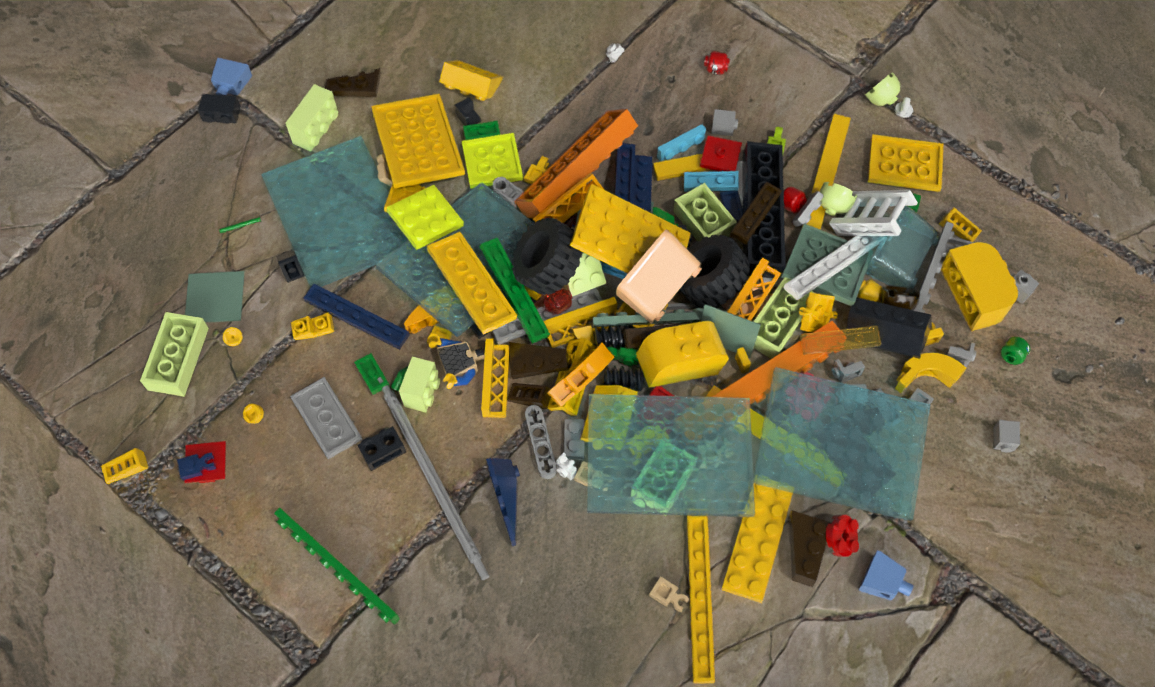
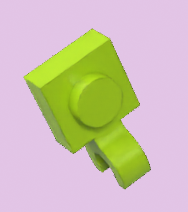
M776 126L774 137L769 136L767 143L782 145L784 153L786 139L781 138L783 128Z

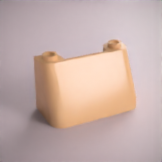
M665 230L617 287L616 295L651 324L655 320L658 322L665 314L663 310L667 303L688 278H691V276L695 278L702 270L700 268L701 263L673 234Z

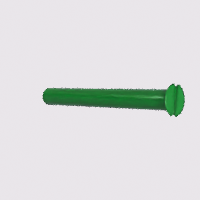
M259 216L251 220H247L238 224L219 229L220 233H224L230 230H234L240 227H244L262 221Z

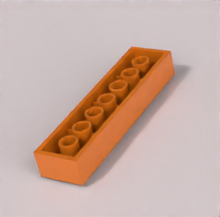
M628 109L610 110L604 113L514 201L525 218L536 217L589 173L596 171L600 167L599 164L608 159L614 149L619 148L626 138L633 135L638 125Z

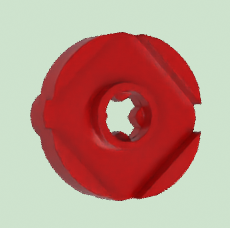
M848 515L833 516L831 518L834 519L832 524H828L826 528L827 545L829 548H833L834 552L832 553L835 556L848 557L859 550L858 521Z

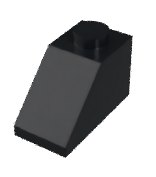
M294 250L285 251L281 255L276 256L287 283L305 276Z

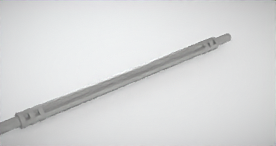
M379 377L378 381L379 383H382L383 380L381 379V377ZM389 385L382 388L384 392L383 397L470 563L474 564L482 580L487 579L489 574L481 561L482 557L395 392L391 391Z

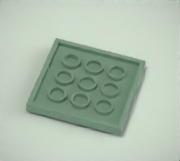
M804 223L781 278L784 279L786 277L792 280L848 241ZM868 251L813 289V291L835 296V300L849 306L854 305L873 251Z

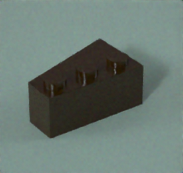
M791 510L788 516L792 581L813 587L817 581L827 543L826 528L828 524L832 523Z

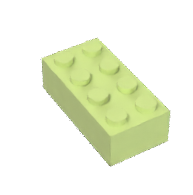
M784 277L754 320L755 323L761 324L754 349L771 359L783 352L785 345L800 325L803 315L799 314V311H802L799 309L801 307L806 308V299L810 294L809 292L799 300H796L784 289L785 284L791 280Z
M165 312L140 380L147 390L185 397L209 329L203 318Z

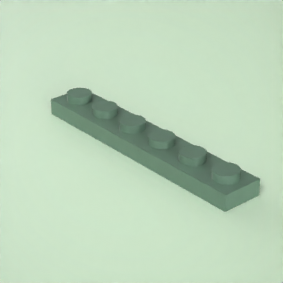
M678 309L673 310V313H666L663 310L665 312L664 316L658 322L655 320L652 324L701 322L703 309H692V312ZM619 312L616 313V316L600 313L597 314V317H593V327L651 324L638 312H635V315Z

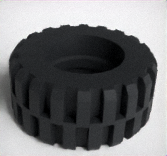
M555 218L538 220L535 222V225H531L528 231L523 233L513 253L512 271L516 280L543 295L555 293V291L561 290L563 285H567L570 282V278L574 277L583 254L582 251L570 246L575 230Z
M711 235V237L702 238L699 242H694L693 246L687 248L701 263L700 268H702L695 278L691 276L680 288L690 303L704 308L705 304L717 307L718 304L723 305L727 303L728 299H733L735 294L742 290L743 284H746L748 280L750 264L746 255L732 238L724 235Z

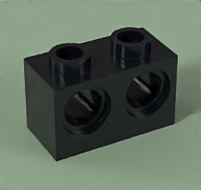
M393 426L382 429L373 437L363 439L357 445L370 471L406 453L405 447ZM394 440L393 444L386 445L387 441ZM372 449H376V450H377V451H376L374 454H372V455H369V454H368V452H369L370 450H372Z

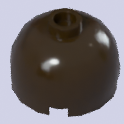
M888 285L886 289L882 287L880 301L883 304L914 310L919 303L920 293L916 290H913L912 293L908 292L907 287Z

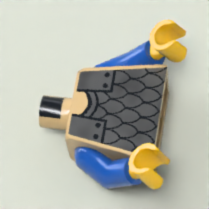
M436 333L430 334L427 339L432 341L428 345L430 348H434L436 345L438 347V356L446 374L443 382H448L446 387L451 389L453 386L468 385L478 372L476 362L485 357L483 349L479 348L471 351L467 342L443 339Z

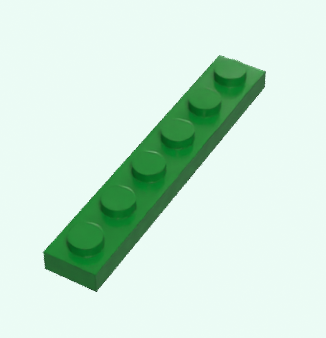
M498 237L482 243L480 249L517 314L531 343L533 344L549 337L550 333L523 284L516 280L512 271V263Z

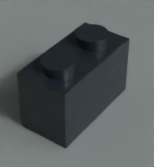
M202 94L198 112L202 121L209 123H237L241 106L237 96Z

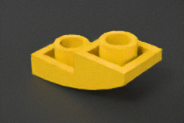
M330 313L312 319L306 316L291 322L293 338L295 340L314 338L335 332Z

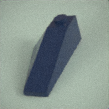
M488 458L486 461L489 475L513 547L516 546L517 477L520 476L517 465L513 466L511 459Z

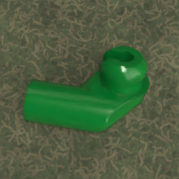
M408 366L399 370L391 388L396 391L400 390Z

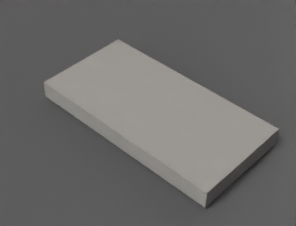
M325 377L290 396L328 460L363 440Z

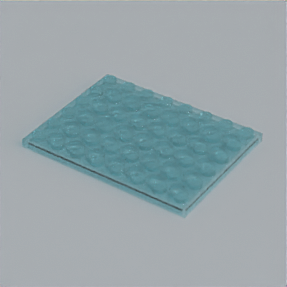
M361 136L261 174L310 288L313 284L320 287L415 249L391 216L384 212L389 192L385 184L379 180L376 165Z
M481 182L452 205V208L464 221V227L434 242L461 232L502 294L506 297L480 249V245L498 237L512 263V259H514L513 253L517 248L518 241L521 240L523 233L527 232L528 228L535 224ZM407 240L376 264V269L457 338L475 323L427 251V245L416 250L411 242Z
M775 367L752 483L912 521L914 518L930 404Z
M589 394L587 513L754 517L750 398Z

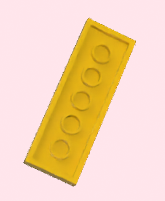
M461 232L427 245V251L482 334H486L517 319V314Z
M755 475L721 590L759 603L763 602L794 487Z

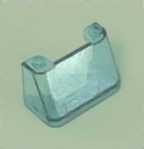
M904 206L896 220L902 231L899 236H883L865 274L887 285L907 287L908 291L909 287L914 288L918 280L915 276L932 245L936 246L940 236L937 235L938 231L909 206Z

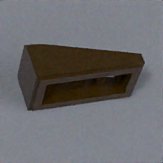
M513 383L507 400L508 402L526 406L536 405L541 409H547L551 399L547 391L550 389L543 385Z

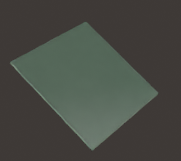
M245 271L189 274L185 315L203 318L204 322L241 321Z
M705 304L701 322L711 321L715 324L725 349L736 353L737 349L744 347L748 358H751L761 324Z

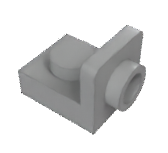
M971 342L967 350L957 346H950L945 355L956 359L967 367L970 361L973 362L977 353L974 350L975 343Z
M836 359L831 370L833 376L838 378L842 384L861 376L865 366L862 361H859L857 363L850 362L843 367L840 360Z

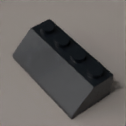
M856 298L849 312L845 337L847 338L846 341L920 359L932 328L931 314Z

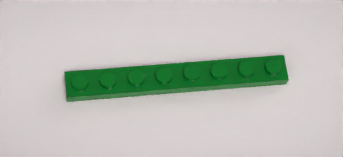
M280 507L274 512L278 519L276 523L283 530L288 528L292 532L290 536L298 543L302 541L306 544L304 548L312 556L317 554L321 558L319 562L326 569L331 567L335 571L333 575L340 582L345 580L349 584L348 589L354 595L360 594L365 598L363 600L365 605L371 610L375 607L380 612L378 616L385 623L390 621L395 625L400 618L396 612Z

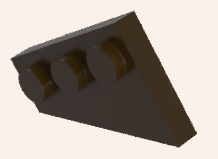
M380 68L374 69V72L367 74L363 71L358 72L359 75L357 76L343 75L326 79L325 89L332 91L333 96L377 97L381 75Z
M509 342L512 379L569 370L568 352L566 349Z

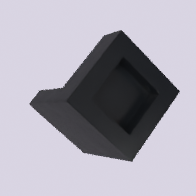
M470 97L455 104L456 116L464 126L481 122V118L474 110V104Z

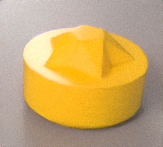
M230 327L223 333V341L229 346H238L243 340V334L238 328Z
M248 404L243 410V418L248 423H259L264 416L263 408L258 404Z

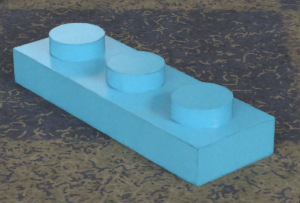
M701 124L658 147L657 159L660 162L670 160L674 155L685 152L695 144H700L705 139L706 128Z
M739 171L684 172V192L691 191L703 183L711 191H739Z

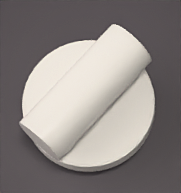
M613 43L607 48L606 55L614 63L623 53L624 48L619 43Z
M905 97L903 102L896 105L895 112L898 116L902 118L911 116L913 107L910 105V98Z

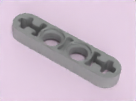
M532 405L526 409L525 418L538 472L542 478L551 479L556 474V463L542 409L539 406ZM531 412H535V414H538V415H537V422H538V423H535V424H534V420H533V417L531 416ZM535 429H542L544 434L541 437H535L533 431ZM544 446L549 451L546 455H540L537 452L538 448ZM546 460L549 468H551L549 473L544 470V461Z

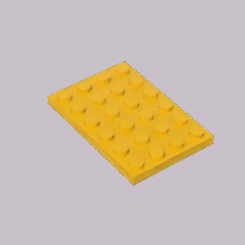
M440 94L371 106L394 189L465 175Z
M591 184L588 188L570 246L628 274L665 230L673 234L686 248L691 233Z

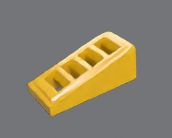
M955 207L948 211L939 222V225L943 228L946 222L954 224L952 228L954 234L963 240L974 242L982 231Z
M134 448L101 465L105 482L110 484L147 469L148 464L144 452ZM112 467L114 468V471H115V474H114V475L112 474V471H111V468H112Z

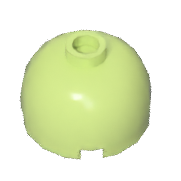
M892 72L866 93L865 96L877 106H883L887 103L890 106L898 99L896 96L900 92V82Z
M829 182L823 183L820 193L823 194L821 206L826 209L825 212L832 216L847 213L853 207L857 195L852 196L853 191L834 183L833 186H828Z

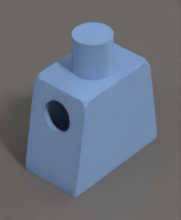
M217 58L211 78L213 86L217 90L215 95H239L252 77L249 66Z
M877 550L868 566L859 591L893 600L897 592L909 597L914 585L903 580L906 569Z

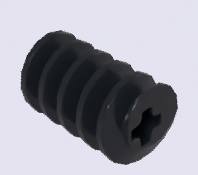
M619 325L616 326L615 331L612 326H609L607 331L604 326H601L598 332L595 326V345L598 346L600 343H603L606 347H610V344H612L613 348H617V345L620 344L621 348H624L623 330L621 331ZM624 325L623 330L628 329V326Z
M607 365L604 372V385H622L626 388L630 385L632 390L638 386L639 392H642L644 374L640 372L639 367H636L635 372L632 371V367H628L627 372H625L624 366H621L619 371H617L616 366H613L610 371Z

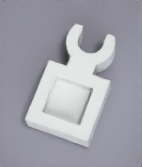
M563 453L556 460L557 472L562 477H568L570 480L576 476V467L573 466L574 461L572 459L569 460L566 454Z

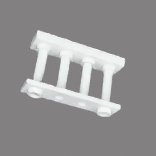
M910 190L853 191L852 196L857 195L853 207L845 214L844 218H832L829 224L837 236H899L902 230L896 222L904 206H916L918 202ZM874 206H880L874 217H868ZM889 206H895L889 217H883ZM858 207H864L858 218H852Z

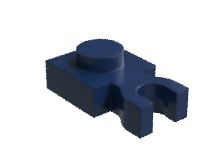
M212 452L205 454L202 458L195 454L177 459L180 478L186 480L203 475L202 470L216 469L214 463L207 464L210 459H214Z

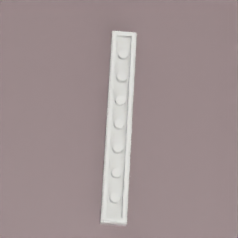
M856 236L787 282L784 289L796 300H799L890 236Z

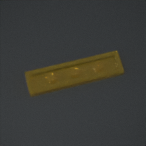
M878 326L800 335L803 355L877 347L882 344Z

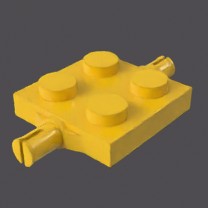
M810 292L806 299V308L801 307L799 309L802 310L799 311V314L803 315L800 330L815 332L829 323L830 319H836L837 316L834 315L838 314L836 311H832L835 296Z

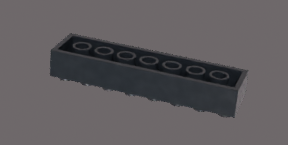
M747 141L742 153L743 214L766 182L782 190L781 195L748 243H743V253L750 264L749 276H751L762 258L769 261L768 266L780 272L781 275L786 267L782 145ZM765 270L762 277L774 278V275Z

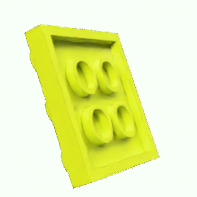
M514 133L462 141L470 189L491 186L497 177H504L510 182L523 180Z
M435 185L387 207V213L416 250L464 227V221Z

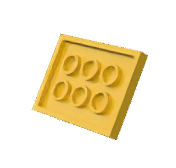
M872 134L868 182L940 192L942 188L944 144Z

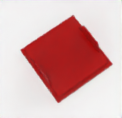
M226 441L186 445L185 457L198 454L202 458L205 454L212 452L214 459H210L207 464L214 463L216 469L202 470L203 475L186 479L184 483L215 482V480L226 479Z

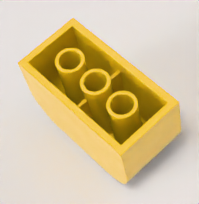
M976 242L949 250L943 261L941 272L970 330L975 331L1000 323L1018 297L1015 279L1010 275L1006 262L993 246L983 242Z
M711 321L657 330L644 339L636 353L649 388L718 375L729 359L715 324Z

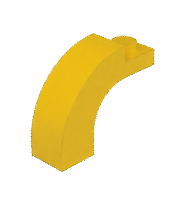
M924 353L920 359L913 357L904 364L901 370L902 373L896 379L898 384L895 389L902 393L916 378L921 376L934 377L948 388H951L967 368L950 356L940 353Z

